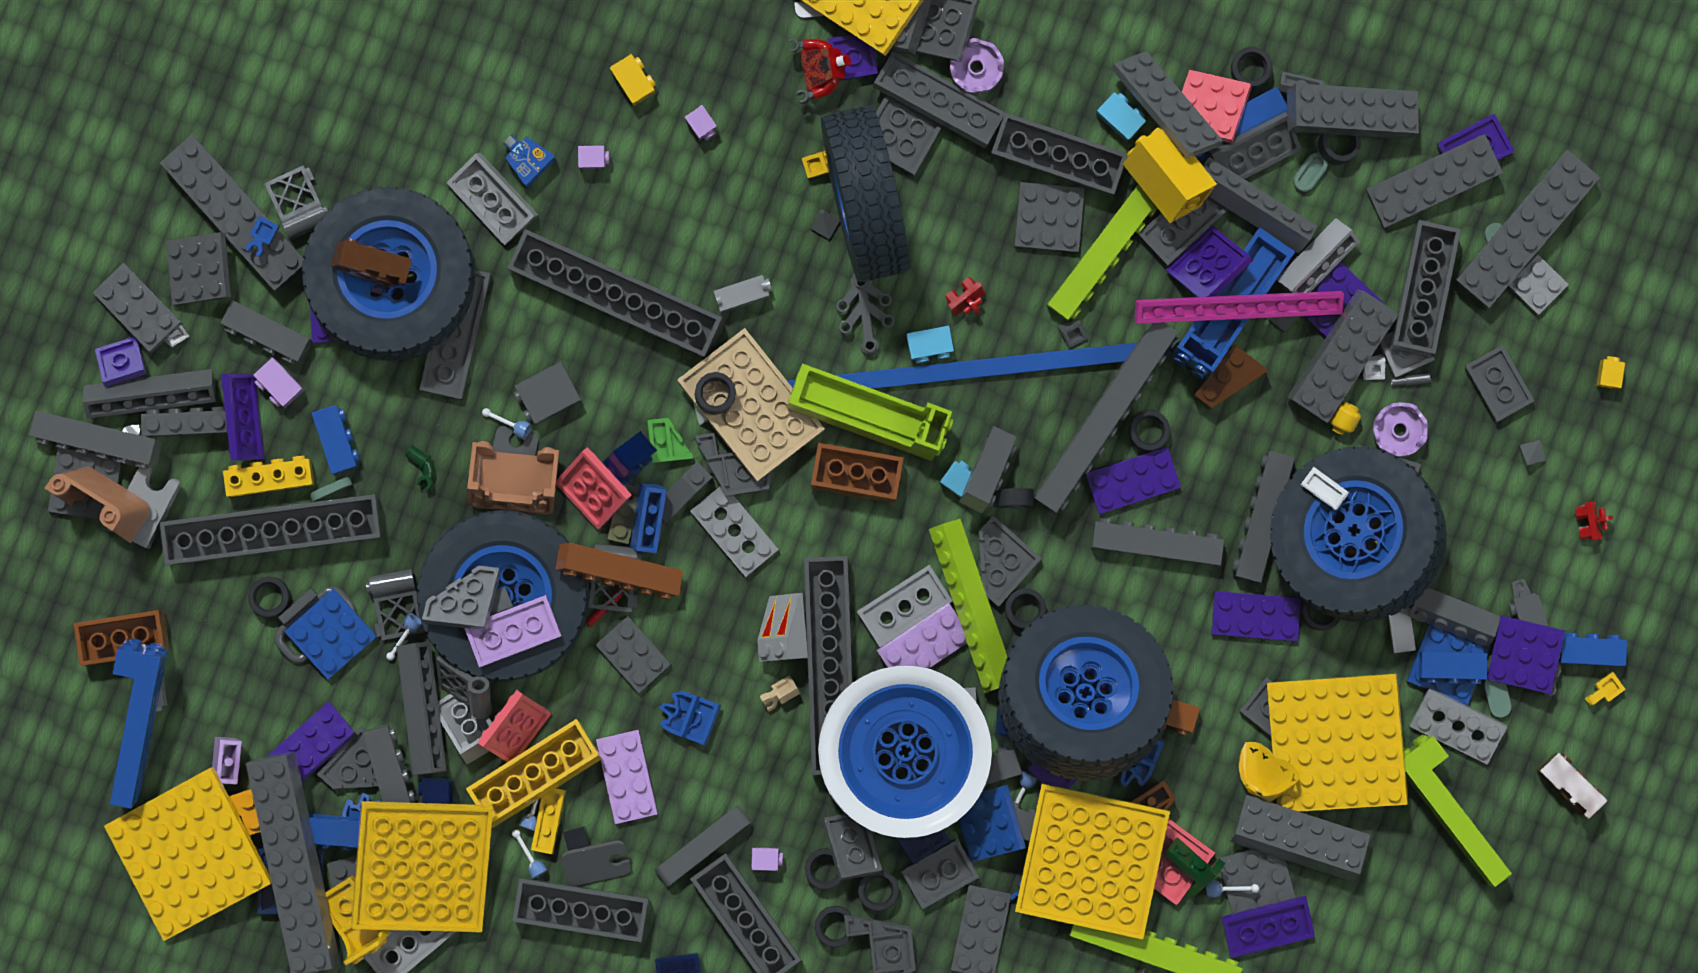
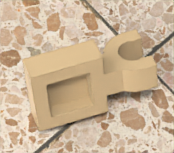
M789 675L771 686L773 690L762 694L760 698L770 712L777 706L778 701L783 704L799 695L800 692Z

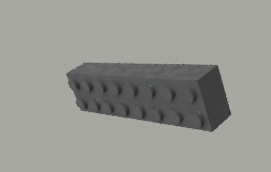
M191 134L160 162L218 229L225 233L227 239L275 292L279 293L302 272L303 256L279 230L270 246L266 243L263 244L264 251L262 256H256L258 252L257 246H253L250 252L246 251L247 244L255 239L250 236V233L258 217L261 216L267 220L269 219L196 137Z
M1566 150L1453 283L1484 310L1490 308L1601 177L1569 150Z

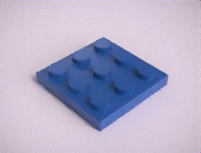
M334 588L284 631L327 679L333 676L377 637Z
M1428 624L1406 682L1427 690L1430 687L1468 705L1476 684L1468 683V679H1459V683H1446V679L1438 678V683L1424 682V678H1419V652L1488 653L1490 645L1489 647L1478 645L1471 640L1457 637L1453 633L1437 629L1433 625Z
M1008 785L982 791L974 805L959 819L970 862L1026 848Z

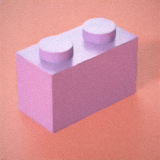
M273 357L254 374L257 379L255 381L256 385L262 391L267 389L271 393L269 398L277 407L282 405L286 408L304 391Z
M215 737L212 767L216 770L223 784H237L242 741L237 738Z

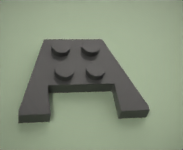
M714 433L696 435L694 437L725 497L767 491L769 489L771 472L756 482L733 452L718 455Z
M844 915L847 937L869 934L873 973H911L916 970L910 926Z

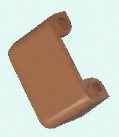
M486 441L473 442L467 486L468 505L479 509L533 514L553 513L559 450L545 447L538 451L537 456L494 452V447Z
M83 467L54 475L45 487L47 491L70 506L78 500L87 502L90 496L104 504L105 506L100 513L101 523L129 543L132 542L150 514V506L145 500L91 467Z

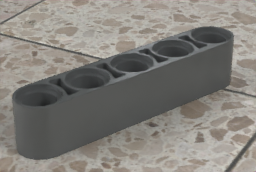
M737 805L654 871L667 887L670 886L751 821L739 805Z

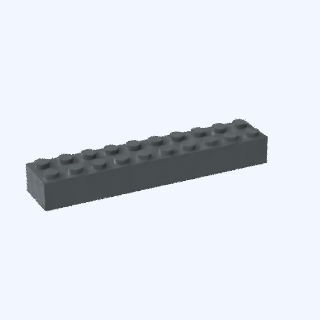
M526 229L507 267L509 271L704 359L723 320L722 317Z
M1164 322L1149 324L1035 493V499L1054 512H1057L1058 509L1063 511L1069 502L1066 499L1069 493H1075L1080 486L1079 478L1081 475L1088 474L1093 466L1091 461L1094 456L1099 457L1106 446L1103 443L1106 438L1111 439L1118 429L1115 425L1119 420L1123 421L1130 411L1127 409L1131 402L1135 403L1142 394L1139 389L1143 384L1148 385L1154 376L1151 373L1154 367H1160L1165 360L1164 352L1166 349H1172L1179 339L1176 337L1178 333L1176 330Z
M375 494L160 522L164 563L167 566L383 538L378 495Z
M847 556L804 558L812 775H822L818 748L825 717L837 697L852 684Z
M289 752L253 759L246 763L290 971L291 973H310L332 969L340 964V958L296 753Z

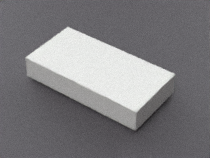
M1315 467L1312 468L1301 483L1303 487L1335 510H1338L1349 494L1347 490Z
M1403 608L1401 612L1393 616L1388 615L1393 653L1416 650L1411 617L1408 616L1410 608Z

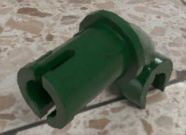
M412 445L405 453V456L418 464L421 470L423 469V476L418 479L417 485H421L426 480L428 485L424 490H429L434 486L432 456H427Z

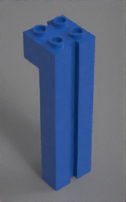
M1259 227L1243 250L1253 261L1217 296L1266 294L1295 251ZM1249 318L1194 321L1171 354L1174 357L1173 360L1182 367L1188 365L1192 368L1191 373L1197 378L1207 380Z
M138 639L126 640L117 649L113 674L134 679L110 800L112 805L130 809L140 799L168 655V649H164L162 645L156 643L145 645L141 644L142 641Z

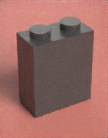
M561 362L515 385L517 391L514 394L519 404L523 402L527 410L524 413L529 423L533 421L535 425L582 401Z

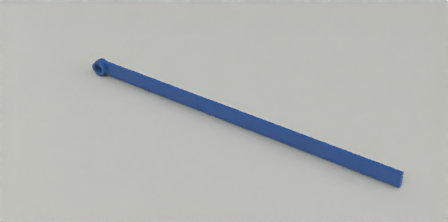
M1137 343L835 376L875 389L1124 362ZM1167 348L1164 352L1166 357L1169 356L1171 349ZM796 379L787 380V382L791 385L792 388L794 386Z

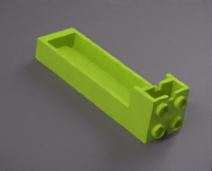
M803 363L799 368L786 406L787 409L930 461L935 456H939L940 452L943 451L947 441L944 436H946L947 431H950L953 419L950 418L952 414L950 410L931 403H927L923 408Z
M1422 734L1412 742L1414 746L1410 749L1404 748L1406 779L1487 885L1496 887L1512 873L1432 769L1449 756L1433 735L1423 736Z

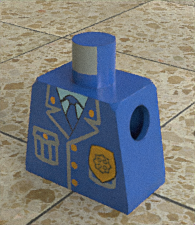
M510 135L503 143L511 151L506 156V160L527 188L556 160L552 153L528 137L519 142L513 135Z

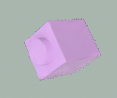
M703 105L685 116L686 122L700 141L702 139L707 141L716 134L717 125Z
M578 146L579 170H605V164H609V151H605L604 146Z
M752 848V870L778 871V866H782L783 853H779V848Z

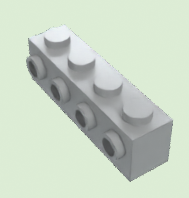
M1335 218L1276 280L1287 293L1311 292L1360 240L1352 229Z

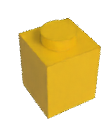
M1611 356L1601 360L1596 386L1620 389L1622 387L1625 362H1619L1620 358Z

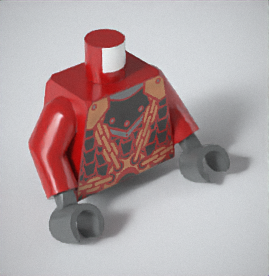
M794 38L789 39L788 42L795 41L797 44L794 49H788L789 51L795 52L799 48H803L800 54L807 91H811L808 93L805 90L797 91V96L806 95L804 100L798 102L804 105L809 102L810 98L818 99L831 95L839 85V81L843 80L846 76L844 67L851 64L849 55H842L839 48H833L831 43L821 39H803L802 42Z

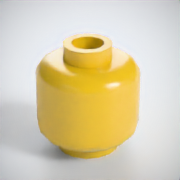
M1348 402L1340 404L1329 420L1331 425H1333L1332 430L1341 435L1345 432H1354L1361 419L1359 408Z

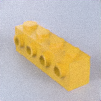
M305 456L292 457L293 461L284 462V459L271 460V464L263 465L262 462L249 463L250 467L241 468V465L228 466V470L223 471L226 497L314 486L312 461L306 459Z

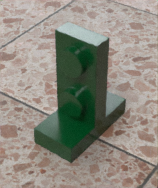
M1178 837L1164 853L1194 880V883L1188 889L1192 896L1198 894L1209 884L1225 865L1218 858L1209 866Z

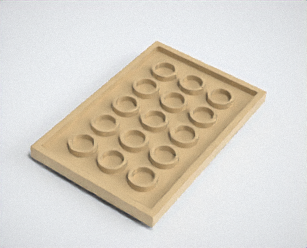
M745 328L677 380L678 384L756 482L825 430L817 419L786 408L793 388ZM707 373H724L735 384L736 396L734 403L723 414H708L701 410L695 401L696 384ZM712 381L705 385L702 394L706 403L718 406L726 401L728 390L723 383Z

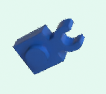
M259 216L250 233V236L255 239L247 244L246 251L250 252L253 246H257L258 252L256 256H262L264 251L263 244L266 243L270 246L280 226Z

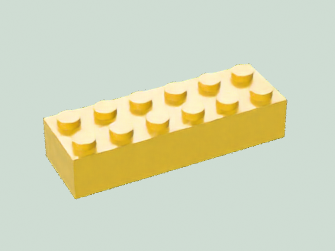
M575 719L472 784L466 790L476 805L493 806L491 828H494L603 758L582 724Z

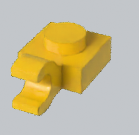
M1611 672L1594 684L1597 691L1587 696L1585 700L1589 706L1594 705L1602 698L1609 702L1626 689L1614 672Z

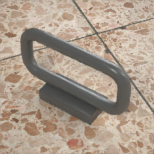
M334 586L326 587L317 594L310 587L279 615L278 618L284 624L276 631L274 639L276 646L287 659L295 663H302L309 659L304 653L295 654L283 641L284 631L332 588L356 612L354 603L340 588Z

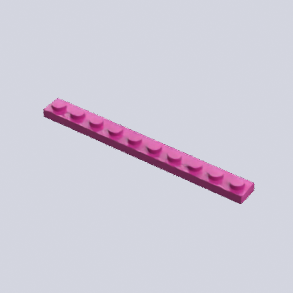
M1342 291L1136 300L1134 321L1139 324L1342 314L1344 293Z

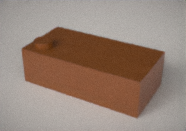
M818 443L811 490L896 504L903 457Z
M164 610L74 623L80 666L115 662L117 649L126 640L129 641V639H138L142 641L141 644L150 645L151 643L160 644L164 649H168V653H170Z

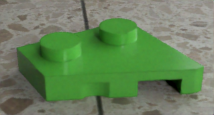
M669 418L646 421L651 463L693 459V454L688 450Z

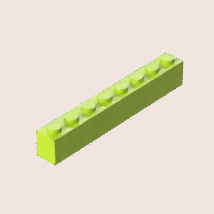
M1139 184L1047 304L1049 309L1065 321H1068L1069 318L1073 320L1081 311L1079 305L1082 301L1087 303L1094 294L1091 290L1094 285L1098 284L1100 286L1107 277L1104 272L1108 267L1113 269L1120 259L1117 256L1121 250L1126 251L1133 242L1130 238L1134 232L1139 234L1146 225L1143 221L1147 215L1152 217L1158 209Z
M961 519L953 520L930 528L929 532L984 693L999 688L1007 654Z
M1072 924L1069 935L1175 973H1241L1243 969L1238 966L1239 962L1229 958H1226V961L1217 959L1218 955L1209 951H1206L1205 954L1197 952V947L1185 944V947L1176 945L1177 940L1166 936L1164 940L1156 938L1157 933L1146 929L1143 939Z

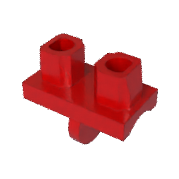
M968 277L961 283L965 292L960 296L955 290H951L945 295L948 306L955 317L961 312L967 315L971 311L977 315L980 312L977 306L983 302L981 297L986 294L979 281L975 282Z
M1595 501L1585 502V505L1575 508L1577 519L1588 518L1590 525L1579 528L1581 539H1592V541L1602 539L1599 522H1601L1602 530L1609 529L1607 520L1613 519L1612 515L1606 516L1605 508L1598 509L1600 516L1598 518Z

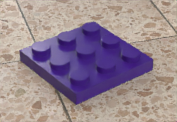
M1211 225L1166 271L1194 296L1216 297L1253 260L1246 252Z
M1341 261L1311 291H1342L1344 293L1343 311L1357 289L1367 292L1385 304ZM1341 314L1303 317L1324 337H1327Z
M1501 616L1487 679L1551 694L1566 630Z

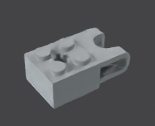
M148 466V469L139 467L127 489L145 500L150 506L149 516L132 540L148 549L154 543L160 531V522L165 521L181 487L180 480L170 479L162 490L154 491L149 484L152 473L150 466Z

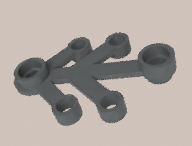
M854 274L851 278L852 288L843 299L837 302L836 308L841 313L847 312L850 302L857 294H859V304L846 321L840 323L839 330L843 334L850 333L853 324L861 315L864 332L861 349L865 354L873 355L878 350V342L873 338L870 314L881 321L885 328H892L895 324V319L868 301L867 292L878 299L883 307L890 306L892 298L889 294H883L872 285V280L866 281L863 286L858 285ZM883 297H888L890 302L888 304H883L881 302V299ZM841 302H845L847 304V308L845 310H841L839 308V304ZM891 318L893 322L888 326L885 325L884 320ZM847 323L849 324L850 329L848 331H843L841 326ZM872 342L874 348L871 350L867 349L866 343Z

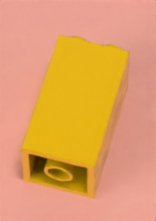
M1160 127L1147 137L1145 135L1141 136L1135 142L1136 146L1127 153L1128 157L1123 163L1169 223L1198 209L1217 185L1197 158L1194 156L1187 159Z

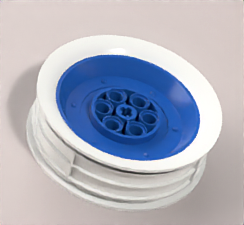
M895 666L880 669L859 678L848 686L837 697L825 717L818 748L821 774L830 795L837 805L860 825L883 835L902 838L920 837L938 832L966 814L974 805L986 784L992 756L989 729L976 701L961 685L937 671L917 666ZM906 723L911 724L914 728L910 736H905L902 733V727ZM886 731L893 734V741L890 744L883 743L881 739L882 734ZM923 737H927L931 741L930 747L926 750L921 749L919 746V741ZM902 745H905V748H910L908 757L904 758V755H899ZM882 753H887L890 756V762L886 766H882L878 762V758ZM919 759L927 761L928 766L926 770H917L916 762ZM897 768H906L907 776L904 779L896 777L895 772Z

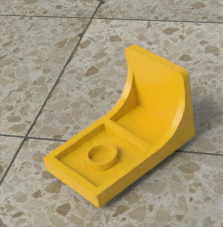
M353 875L325 892L332 924L342 937L347 949V958L343 961L345 966L349 963L355 965L363 960L364 956L368 953L371 955L379 950L387 942L386 938L391 933L390 930L352 929L351 921L355 877Z

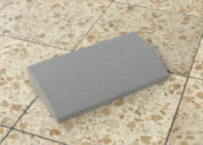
M481 152L476 153L446 182L504 245L508 244L538 216L535 210Z

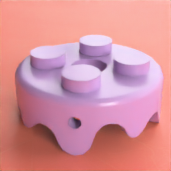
M978 38L968 40L962 62L950 61V73L953 81L959 88L972 94H981L993 89L1000 81L1004 68L1003 57L996 46ZM975 61L980 62L983 66L982 71L979 73L973 72L970 68V65Z
M1401 402L1390 404L1383 408L1374 420L1373 436L1375 442L1384 452L1398 457L1413 454L1427 440V420L1418 407L1413 404ZM1396 424L1404 425L1405 434L1403 436L1395 434L1394 426Z

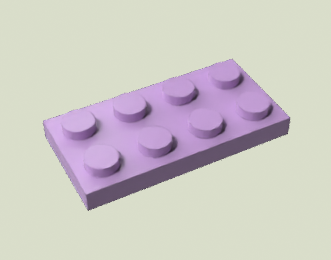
M546 595L490 616L486 631L465 628L479 667L562 636Z
M947 603L878 649L877 652L888 668L895 666H917L929 669L967 642L959 617L952 606Z
M639 730L596 739L599 753L603 758L601 759L615 824L657 815Z

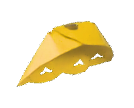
M1246 742L1240 754L1239 772L1243 784L1252 795L1258 799L1272 802L1298 782L1299 774L1297 768L1289 762L1276 759L1272 752L1260 743ZM1250 748H1252L1253 750L1258 749V751L1252 753ZM1281 766H1282L1284 769H1288V770L1285 771V772H1283Z

